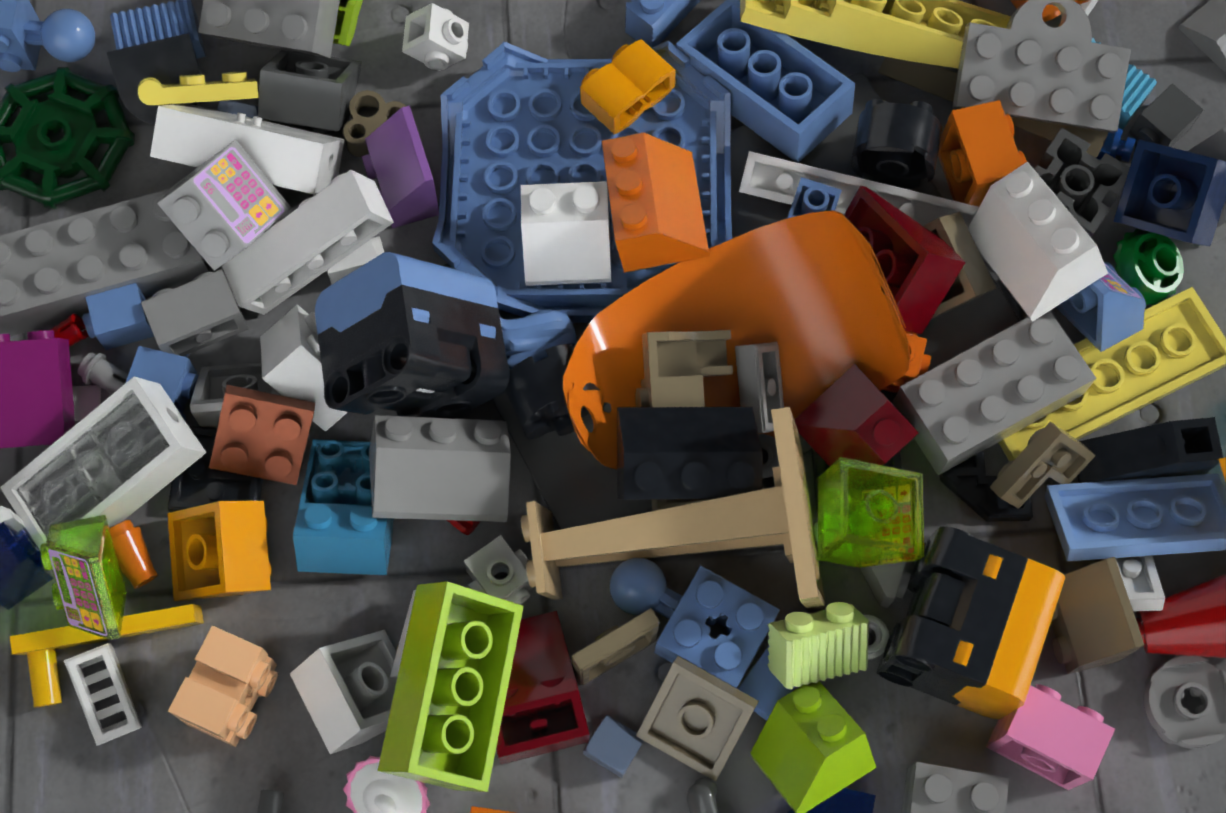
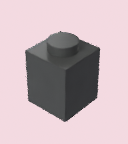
M1172 83L1139 115L1129 133L1136 139L1137 143L1140 139L1172 147L1191 129L1203 109Z

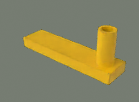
M189 604L104 619L107 636L73 625L9 636L12 655H27L34 708L62 703L55 650L204 624L202 607L196 604ZM100 620V621H101V625H102V628H103V632H102V631H99V630H96V629L94 628V626H93V628H89V627H86V626L84 625V623H83V624H78V626H81V627H84V628H87V629H90V630H93V631H96V632H99V633H102V634H106L102 620Z

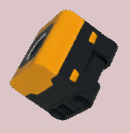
M948 526L937 528L932 536L924 542L918 553L907 586L914 595L906 617L900 623H896L889 635L877 674L892 683L911 687L984 717L1002 719L1017 708L1022 707L1025 703L1065 581V576L1054 568L977 539L963 530Z

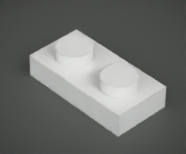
M1153 556L1115 558L1133 611L1163 610L1165 596Z

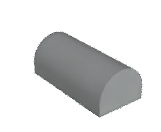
M777 342L735 346L740 407H753L758 433L774 431L771 410L784 408L779 346Z

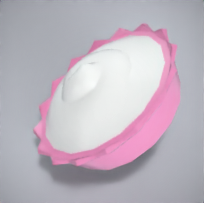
M370 756L365 761L356 762L355 768L346 774L348 782L344 786L343 791L347 795L346 806L353 813H426L430 806L427 797L428 788L424 782L379 772L380 757Z

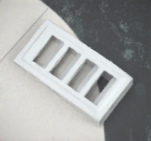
M111 642L64 660L97 746L142 728ZM102 660L105 661L106 669L86 677L84 676L82 668ZM111 677L113 686L90 694L88 685ZM115 694L118 695L119 703L96 711L95 702ZM124 711L127 719L102 728L100 720Z

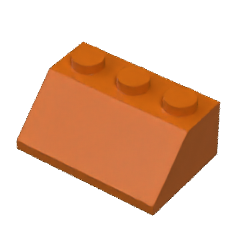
M644 132L603 140L602 148L614 238L624 273L710 256L692 152Z

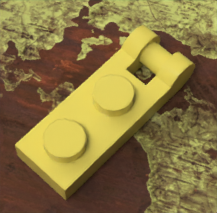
M247 72L222 73V81L205 82V75L203 74L179 76L180 83L163 85L156 78L147 77L141 80L138 85L139 99L146 105L259 98L257 81L255 78L247 79Z

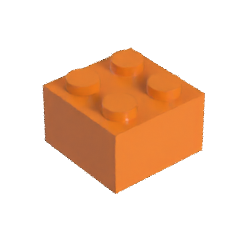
M1000 100L951 111L940 138L938 157L953 201L980 207L991 185L1027 162L1024 153L1017 150L1013 138L1014 124L1009 114L1004 113Z

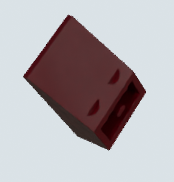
M557 611L521 619L496 747L501 765L585 744L590 740L579 689Z

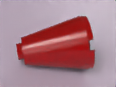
M1226 574L1166 597L1163 610L1137 611L1136 621L1144 642L1145 652L1226 658Z

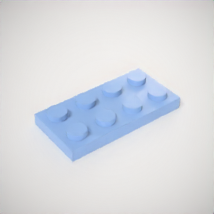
M1218 473L1047 485L1045 500L1067 561L1226 550V490Z

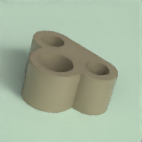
M369 90L361 91L354 95L349 105L352 120L347 122L343 129L348 151L356 157L369 154L365 138L400 108L406 107L405 104L398 101L385 103L380 94ZM367 107L379 109L375 115L370 117H362L358 114ZM357 135H364L363 137L358 139L354 138Z

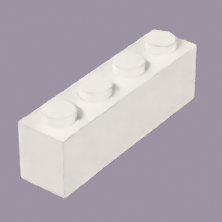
M349 170L347 173L335 177L329 186L314 197L302 201L299 207L284 219L276 221L246 249L223 264L222 269L238 306L265 315L394 222L375 181L353 170Z

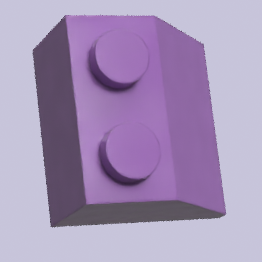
M410 105L402 107L365 138L369 154L361 156L367 177L369 179H377L379 192L394 222L391 224L392 229L439 215L434 179Z

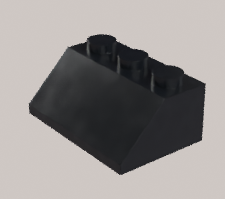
M617 407V499H717L763 489L762 449L753 407Z

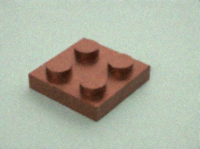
M227 384L209 468L297 485L314 415L315 402Z

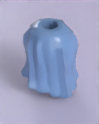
M552 309L539 310L518 319L500 318L507 363L510 370L530 356H532L535 363L547 358L548 355L545 349L562 344L577 343L575 329L567 314Z

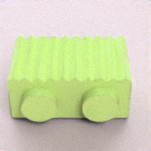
M833 602L827 605L826 610L809 614L805 612H791L786 615L784 620L768 624L770 630L768 632L770 638L768 643L770 647L768 648L769 663L767 665L771 673L787 689H793L794 686L801 687L802 684L809 685L810 682L817 683L819 680L826 681L827 678L834 679L835 676L842 677L843 674L850 675L851 672L858 673L859 670H867L869 620L852 604Z

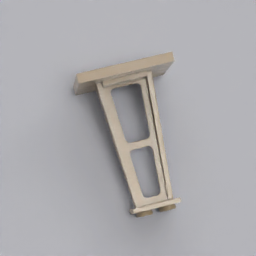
M790 407L771 410L779 467H772L775 487L554 531L553 515L550 510L536 501L526 502L527 515L521 516V528L525 542H531L533 559L527 560L526 563L530 587H536V592L539 595L559 600L563 599L559 567L626 561L631 558L647 559L784 545L785 556L790 563H794L799 600L808 612L826 610L801 439Z

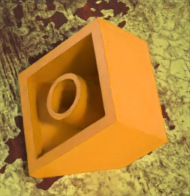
M217 501L167 513L174 601L244 595L271 590V564L268 558L267 545L268 523L265 516L264 501Z

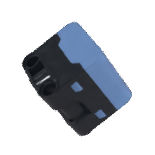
M385 252L324 289L316 301L315 319L324 381V399L329 408L363 415L371 414L378 409L396 411L397 416L455 419L499 396L509 384L510 368L507 363L496 291L493 282L489 278L392 252Z

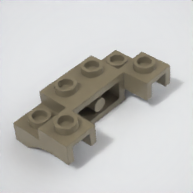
M731 330L666 331L642 334L644 379L641 380V388L636 389V407H705L703 377L733 374V365L727 366L726 340L731 339ZM652 499V511L712 499Z

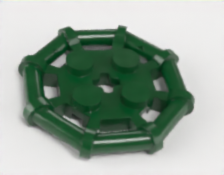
M58 67L56 72L17 85L10 83L4 88L6 93L0 101L1 191L10 190L42 203L45 209H56L57 204L100 189L104 192L110 187L109 181L128 147L135 144V134L129 129L119 101L118 89L114 85L109 84L105 86L70 72L68 67ZM54 90V93L47 95L49 100L40 103L37 99L28 100V98ZM70 90H74L89 96V98L83 102L68 96ZM19 107L21 111L12 126L6 127L16 108ZM105 109L111 127L99 128L94 115ZM60 128L64 129L63 139L51 143L47 134L49 132L56 133ZM13 142L17 156L7 162L2 145ZM100 143L109 144V148L96 168L91 162L92 157ZM26 169L42 174V186L19 176ZM80 170H83L87 175L86 177L58 186L59 177L72 178Z

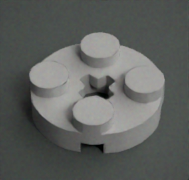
M1180 656L1162 664L1146 679L1143 698L1144 708L1149 722L1157 731L1161 740L1184 748H1202L1216 743L1226 736V672L1224 670H1218L1214 665L1207 663L1209 660L1199 656ZM1184 690H1189L1192 697H1200L1202 705L1195 708L1196 714H1192L1187 708H1183L1181 699L1184 698Z

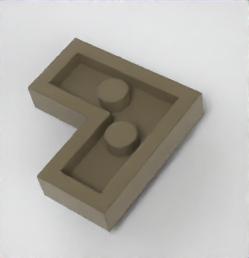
M1050 421L1045 428L1039 429L1030 437L1028 446L1014 461L1008 462L1001 468L997 479L990 488L1001 499L1019 509L1048 477L1060 484H1070L1096 455L1083 443Z

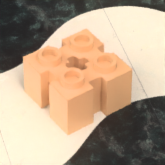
M212 625L195 657L197 662L189 678L185 677L168 712L179 718L186 725L236 747L240 738L247 739L254 728L257 714L251 711L258 697H268L275 686L278 672L274 670L277 664L272 658L268 657V653L262 647Z

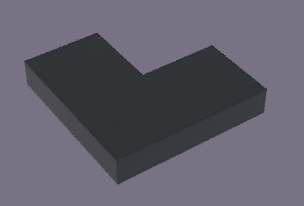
M189 426L206 451V454L172 481L167 508L169 512L217 501H260L263 484L262 478L209 468L217 428Z

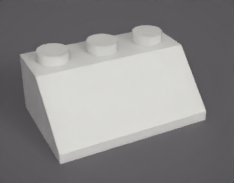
M1026 162L990 186L968 227L981 256L1032 322L1108 274L1097 244L1029 162Z

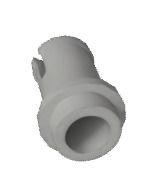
M90 352L84 357L78 368V375L83 377L82 381L85 384L94 383L111 394L125 384L129 374L106 361V355L103 353L96 355Z

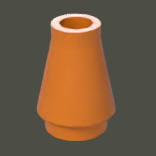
M131 520L123 521L99 536V540L103 545L100 550L131 582L134 589L146 585L158 576L153 567L141 528L134 527Z

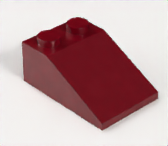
M860 185L844 216L871 244L904 321V330L922 334L966 262L940 237L869 188Z

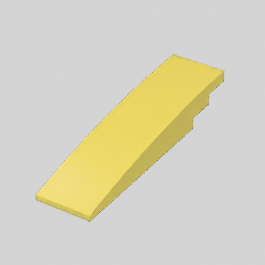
M740 0V22L849 50L959 69L966 24L971 22L1007 28L1011 16L959 0Z

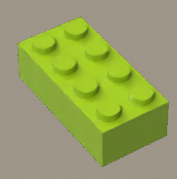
M448 581L417 585L379 761V772L457 791L488 792L523 605Z

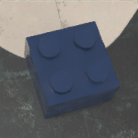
M1139 139L1113 221L1184 242L1211 246L1226 200V161Z

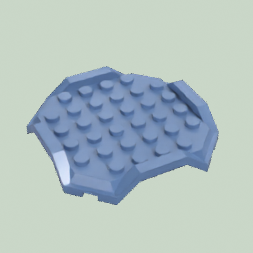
M669 40L652 49L676 70L675 87L664 99L645 110L629 127L615 135L581 104L580 86L585 75L594 68L600 69L611 63L612 59H546L503 42L482 60L483 66L468 79L462 76L440 95L442 164L439 218L432 241L433 249L453 269L489 278L495 287L499 310L526 317L539 310L552 309L567 314L572 323H590L600 311L651 277L677 264H666L624 273L615 243L609 200L612 282L526 286L521 229V185L607 181L602 148L603 140L644 132L691 151L695 165L708 248L733 239L730 154L731 93L709 74L705 77L690 65V58Z

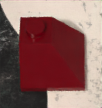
M856 364L851 366L794 419L799 434L849 488L886 464L919 434L914 426Z

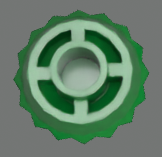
M1136 228L1134 232L1125 233L1124 239L1116 243L1117 251L1113 255V259L1116 262L1115 270L1118 276L1130 287H1135L1141 292L1146 305L1151 304L1154 306L1170 298L1171 295L1176 293V288L1181 283L1184 273L1183 259L1177 246L1168 237Z

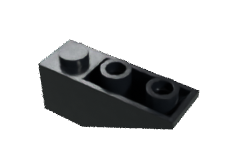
M1215 417L1169 421L1082 440L1080 442L1096 456L1077 477L1079 483L1207 474L1219 463L1218 459L1223 458Z

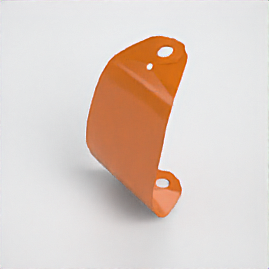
M834 210L812 212L783 219L709 248L710 256L682 261L646 280L600 311L588 324L576 343L563 375V392L569 415L580 443L605 467L617 470V407H636V389L641 388V380L644 379L642 334L647 332L731 330V339L726 340L727 366L733 365V374L703 377L705 407H740L735 346L777 342L779 346L784 408L790 407L794 419L854 364L879 390L884 389L903 377L909 370L910 363L909 342L903 328L905 324L871 244L842 213ZM587 383H593L600 390H583ZM605 402L611 405L610 413L603 410ZM582 406L589 411L593 420L592 432L587 430L582 421ZM774 431L758 433L775 437Z

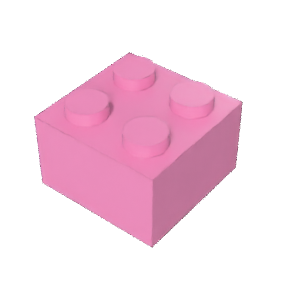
M1036 684L1035 687L1030 685L1024 705L1002 719H998L986 748L1067 790L1093 780L1115 728L1103 723L1104 717L1090 708L1078 706L1076 709L1060 701L1062 696L1052 688L1041 684Z

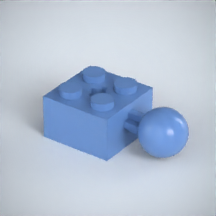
M0 0V69L8 72H18L20 69L36 71L40 46H44L51 56L64 62L79 61L92 51L96 38L95 30L91 21L81 12L73 9H60L51 13L45 21H40L29 0Z
M631 558L622 562L614 570L610 579L611 597L621 610L632 615H640L652 608L653 611L669 619L656 642L655 654L671 663L675 661L677 656H680L735 688H738L769 631L768 624L774 622L780 609L701 565L683 596L667 588L666 578L661 568L645 558ZM708 625H721L724 627V633L728 636L720 634L717 639L711 638L709 636L711 628Z

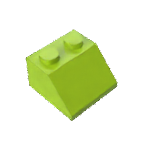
M820 681L817 683L810 682L809 685L803 684L801 687L777 700L750 752L752 759L795 813L808 812L877 768L865 732Z

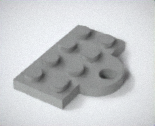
M1028 0L1015 10L1008 22L1007 28L971 22L966 24L952 107L965 108L1000 100L1004 113L1009 114L1011 117L1110 133L1117 132L1131 49L1091 42L1092 30L1088 16L1074 0ZM1046 5H1054L1060 10L1062 18L1057 27H1050L1043 21L1042 12Z

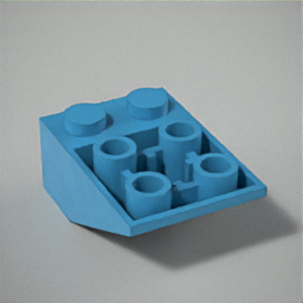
M313 439L293 532L298 572L387 575L394 518H372L369 462L370 442Z

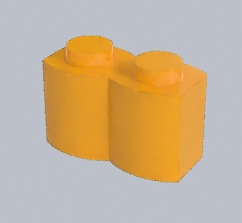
M642 39L630 45L625 44L615 52L611 63L600 69L594 68L585 75L580 86L581 104L615 135L629 127L645 110L659 103L675 87L676 70Z

